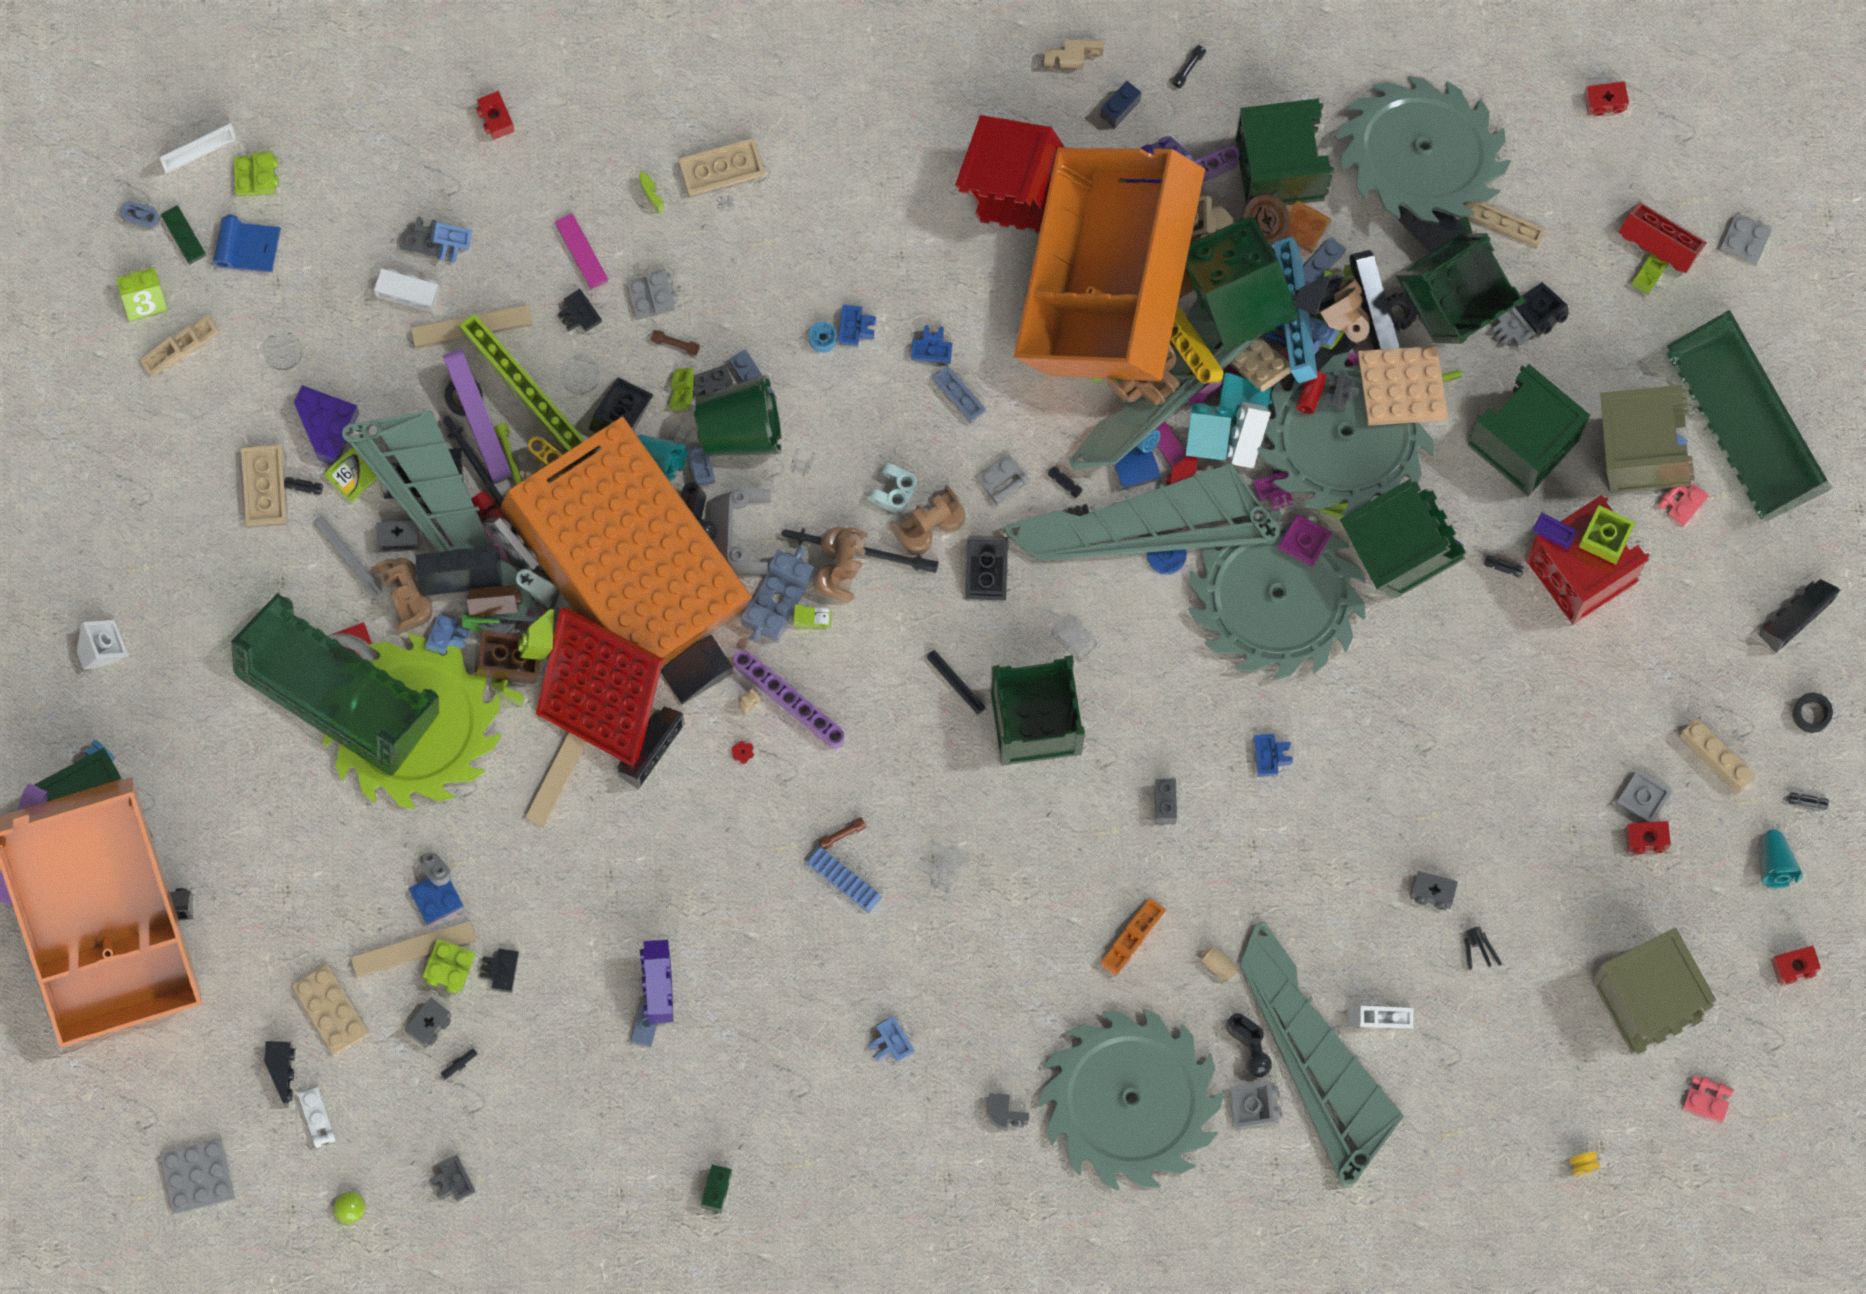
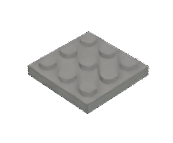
M487 518L482 522L483 526L520 569H534L539 565L536 561L537 556L532 550L529 549L527 551L523 546V539L518 534L514 535L510 530L511 525L504 518L502 520L501 518Z
M221 1138L160 1154L174 1216L236 1200Z

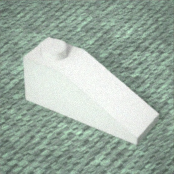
M1348 1006L1347 1027L1413 1029L1414 1008Z

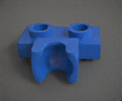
M843 305L839 345L858 346L859 337L861 339H874V330L868 329L867 326L876 325V317L862 315V306Z
M924 326L923 340L913 339L912 361L951 364L953 343L943 342L944 327L940 326L938 333L933 335L929 332V326Z
M1274 734L1254 735L1258 777L1278 775V766L1292 764L1293 758L1282 753L1290 749L1291 742H1277L1275 744Z

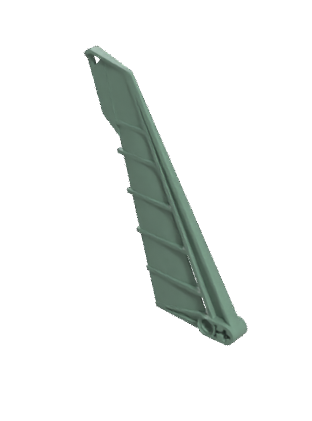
M1198 299L1186 315L1222 370L1262 335L1260 334L1257 338L1250 341L1246 340L1228 351L1224 349L1223 344L1218 349H1215L1221 342L1219 333L1210 315L1206 313L1205 309L1202 310ZM1171 340L1170 345L1175 352L1176 363L1169 372L1179 381L1180 385L1183 382L1185 383L1174 394L1171 393L1166 397L1164 403L1161 402L1156 407L1151 405L1143 395L1133 402L1123 399V402L1126 403L1123 409L1101 420L1074 455L1069 458L1070 464L1074 469L1118 463L1207 384L1201 383L1195 374L1191 375L1193 371ZM1082 455L1084 461H1077V459Z
M431 410L364 421L344 427L342 431L343 438L350 443L438 552L492 546V543H496L494 539H488L476 512L480 509L479 507H474L462 481L464 476L459 474L447 447L448 444L444 441ZM376 425L377 432L371 436L369 429L371 426ZM353 430L363 433V435L355 434L354 438L350 437V434L353 433ZM383 438L391 452L384 453L375 440ZM387 457H396L412 483L406 484ZM415 487L433 515L426 513L409 488ZM431 519H436L438 521V523L444 530L445 534L453 544V547L449 545V543L446 541L444 536L441 534V532ZM501 560L503 586L517 585L519 592L522 593V604L519 605L518 613L490 616L494 619L537 621L541 614L529 592L518 585L516 581L517 569ZM531 607L534 615L526 616L529 608Z
M1230 463L1199 475L1194 474L1191 478L1165 487L1163 484L1159 485V489L1133 498L1127 495L1125 496V501L1099 510L1092 506L1090 509L1093 512L1082 516L1058 510L1009 523L1005 526V533L1037 561L1261 543L1271 545L1278 541L1280 529ZM1257 513L1262 514L1264 520L1256 521L1253 516ZM1242 516L1249 517L1248 523L1234 524L1231 520L1232 518ZM1225 520L1228 526L1196 530L1193 526ZM1020 527L1017 536L1012 533V529ZM1182 527H1188L1190 530L1157 536L1155 533ZM1267 529L1269 532L1274 531L1273 537L1271 535H1266ZM1144 534L1152 535V537L1118 541V539ZM1111 540L1114 541V542H1112V543H1105V544H1098V545L1089 546V544H1095V543L1106 542V541H1111Z
M1259 922L1254 927L1240 966L1335 1170L1338 1183L1343 1188H1351L1367 1169L1404 1115L1384 1093L1381 1085H1378L1359 1063V1057L1357 1055L1354 1057L1334 1033L1335 1026L1333 1025L1330 1028L1310 1004L1313 998L1310 996L1307 1000L1299 991L1296 965L1266 923ZM1259 930H1263L1267 936H1257ZM1273 1007L1279 1015L1280 1019L1282 1020L1284 1026L1286 1027V1030L1283 1029L1279 1019L1277 1018L1273 1010ZM1288 1033L1305 1059L1306 1063L1304 1065L1287 1036ZM1308 1066L1326 1095L1323 1100L1306 1071ZM1328 1100L1346 1128L1342 1135L1325 1106ZM1348 1133L1358 1149L1353 1154H1351L1344 1141ZM1361 1156L1365 1159L1366 1163L1358 1165L1354 1158ZM1352 1168L1354 1172L1351 1179L1346 1181L1344 1177L1349 1174Z

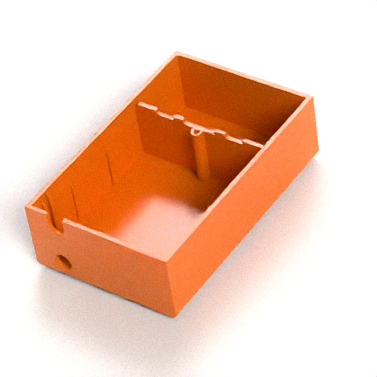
M1057 148L1014 358L1048 376L1106 379L1109 376L1111 379L1162 381L1205 168L1173 149H1154L1153 153L1155 154H1151L1138 148ZM1121 179H1153V180H1162V183H1120V182H1121Z
M624 417L611 423L511 488L500 507L527 547L537 556V561L574 612L663 658L662 666L741 614L753 598ZM599 448L601 449L600 451L596 452L595 454H593L592 456H590L589 458H587L586 460H584L583 462H581V463L578 464L577 466L573 467L572 469H570L569 471H567L566 473H564L563 475H561L560 477H558V478L555 479L554 481L548 483V481H550L551 479H553L554 477H556V476L559 475L560 473L564 472L565 470H567L568 468H570L571 466H573L574 464H576V463L579 462L580 460L584 459L585 457H587L588 455H590L592 452L596 451V450L599 449Z

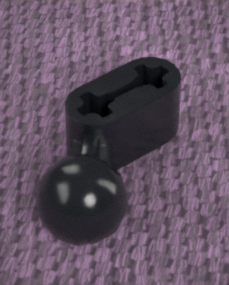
M688 482L683 486L681 498L713 541L717 533L716 527L710 520L702 519L706 493L695 482Z
M1240 1013L1231 1015L1226 1025V1030L1232 1037L1250 1048L1251 1055L1246 1061L1248 1072L1258 1078L1268 1075L1272 1069V1061L1262 1050L1263 1029ZM1237 1022L1240 1024V1026L1238 1025L1237 1027L1233 1026ZM1253 1034L1257 1036L1254 1039L1250 1038Z

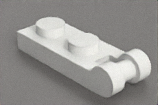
M318 1087L299 1093L298 1096L315 1147H322V1144L327 1142H336ZM325 1129L326 1134L319 1136L318 1132Z

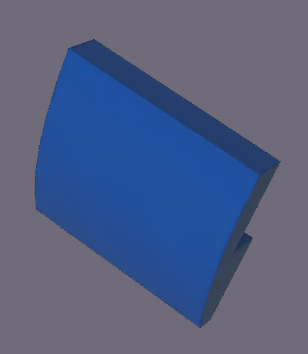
M1135 447L1118 463L1113 464L1122 489L1161 478L1152 451L1144 453Z

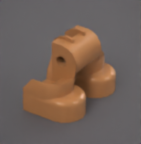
M1350 278L1342 282L1339 291L1334 293V304L1320 313L1330 328L1339 331L1343 330L1352 342L1358 343L1368 337L1369 317L1360 307L1362 303V297L1360 296L1362 289L1355 278Z
M1169 344L1162 381L1125 380L1118 386L1107 376L1106 380L1109 388L1119 398L1129 402H1133L1143 395L1154 407L1161 402L1164 403L1165 398L1171 393L1174 394L1175 389L1180 386L1179 381L1169 372L1176 363L1175 352Z
M945 485L944 495H937L933 499L931 497L928 498V502L933 507L928 512H925L920 505H917L909 519L900 525L893 521L890 523L891 531L909 553L921 555L930 549L932 545V532L930 529L936 525L945 532H955L963 526L965 511L957 495L948 485Z
M833 527L822 535V550L827 556L835 559V564L822 566L814 573L813 585L819 594L846 603L854 600V594L849 592L850 585L863 563L853 558L854 554H865L866 550L863 549L865 541L861 539L867 537L868 533L854 527Z
M407 558L386 559L371 567L373 575L381 572L387 586L393 583L397 586L391 592V596L401 618V622L397 625L399 634L419 627L430 620L433 613L432 604L427 596L419 593L415 585L417 570L412 561Z

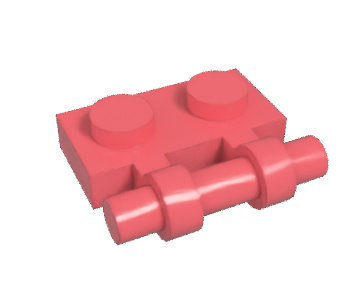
M1694 483L1689 489L1685 486L1673 487L1661 496L1662 500L1658 503V506L1661 509H1664L1667 505L1670 506L1672 509L1668 515L1684 527L1709 495ZM1679 492L1683 496L1677 502L1674 500V496Z
M1694 1075L1692 1083L1699 1085L1698 1090L1689 1089L1683 1109L1722 1123L1730 1103L1722 1099L1723 1094L1731 1097L1734 1089L1727 1087L1725 1083L1721 1082L1719 1084L1710 1081L1708 1077ZM1705 1089L1717 1091L1716 1096L1704 1093Z

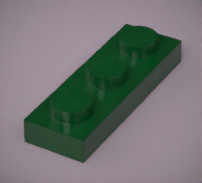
M178 205L160 214L189 265L206 256L204 249Z

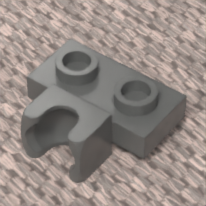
M420 216L417 217L415 231L404 230L400 248L437 257L440 244L430 242L433 223L437 221L432 220L429 227H423V219Z
M726 364L694 375L693 392L695 397L733 384Z
M458 1155L439 1163L443 1173L429 1180L432 1186L443 1185L442 1190L436 1193L439 1200L453 1193L458 1202L476 1193Z

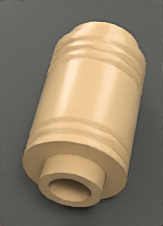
M1215 946L1212 949L1207 947L1201 954L1203 957L1201 962L1222 980L1225 979L1228 982L1238 971L1236 964Z

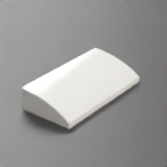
M227 122L159 155L158 160L165 174L237 140L233 126L230 122Z

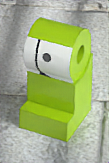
M795 604L794 627L812 629L831 627L832 610L803 607V605Z

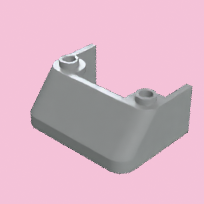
M738 488L715 496L710 502V521L714 523L717 530L713 543L736 575L767 576L768 562H747L748 555L746 550L740 546H732L733 509L745 508L749 502L771 503L770 489Z

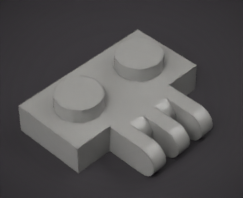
M1515 307L1498 317L1497 320L1500 323L1490 331L1492 335L1500 331L1495 337L1497 341L1505 337L1500 343L1502 347L1513 339L1521 346L1535 335V331Z

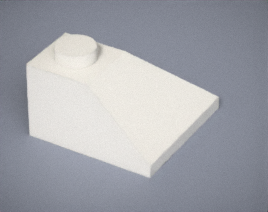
M115 620L83 622L81 624L77 654L83 669L101 668L128 656Z

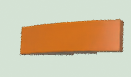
M1149 898L1103 958L1100 965L1117 976L1161 919L1166 909Z

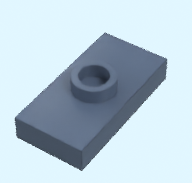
M703 447L687 448L694 482L699 486L715 483L710 458L706 456Z
M641 1002L631 1043L652 1047L658 1023L649 1024L648 1016H644V1004L647 1003Z

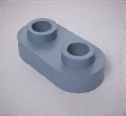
M133 201L125 202L120 208L121 216L126 222L148 229L156 227L159 223L160 218L154 208ZM130 211L135 212L133 215H128ZM148 217L153 218L150 222L146 221Z

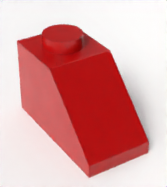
M1188 456L1172 468L1171 474H1167L1166 486L1193 477L1196 474L1198 457Z

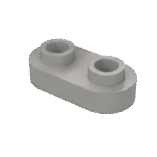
M429 852L420 857L421 870L434 885H444L450 881L449 868L436 853Z

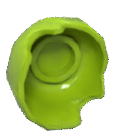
M351 1191L345 1192L338 1196L334 1202L332 1209L334 1218L341 1224L352 1225L362 1218L366 1205L360 1194Z

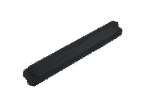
M935 650L931 651L927 655V659L978 715L981 714L986 708L985 705Z

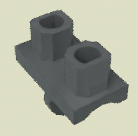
M1340 370L1339 375L1329 377V387L1335 389V393H1327L1324 401L1327 406L1336 407L1339 412H1345L1347 401L1350 402L1352 397H1357L1359 389L1355 387V382L1346 376V371Z

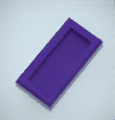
M1541 512L1532 529V532L1566 550L1569 549L1578 532Z

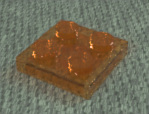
M1297 200L1289 213L1290 227L1284 239L1293 237L1299 247L1313 253L1332 219Z

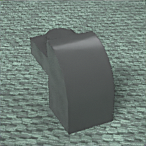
M989 1093L988 1117L996 1128L1007 1131V1123H1011L1012 1127L1019 1128L1028 1125L1029 1113L1009 1111L1010 1095Z

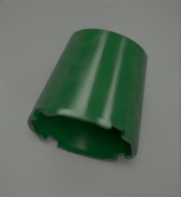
M762 375L696 398L694 418L698 425L697 436L699 443H702L706 456L781 454L782 446L778 444V439H782L775 394L770 393L768 388L771 386V381L767 375Z

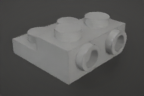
M665 269L646 273L645 277L626 281L636 320L675 311L674 304L678 302L675 291H670L669 285H672L670 273H665Z
M1264 1081L1230 1087L1236 1129L1279 1124V1118H1282V1110L1280 1106H1277L1276 1098L1280 1097V1091L1278 1086H1275V1083Z

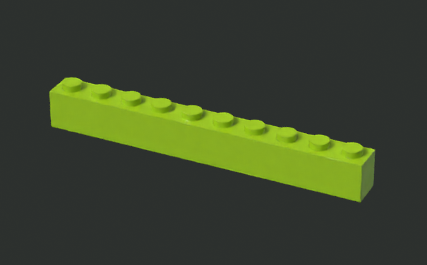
M475 313L459 325L461 333L565 453L585 441L581 434ZM592 452L590 455L577 462L576 465L580 464L596 452Z

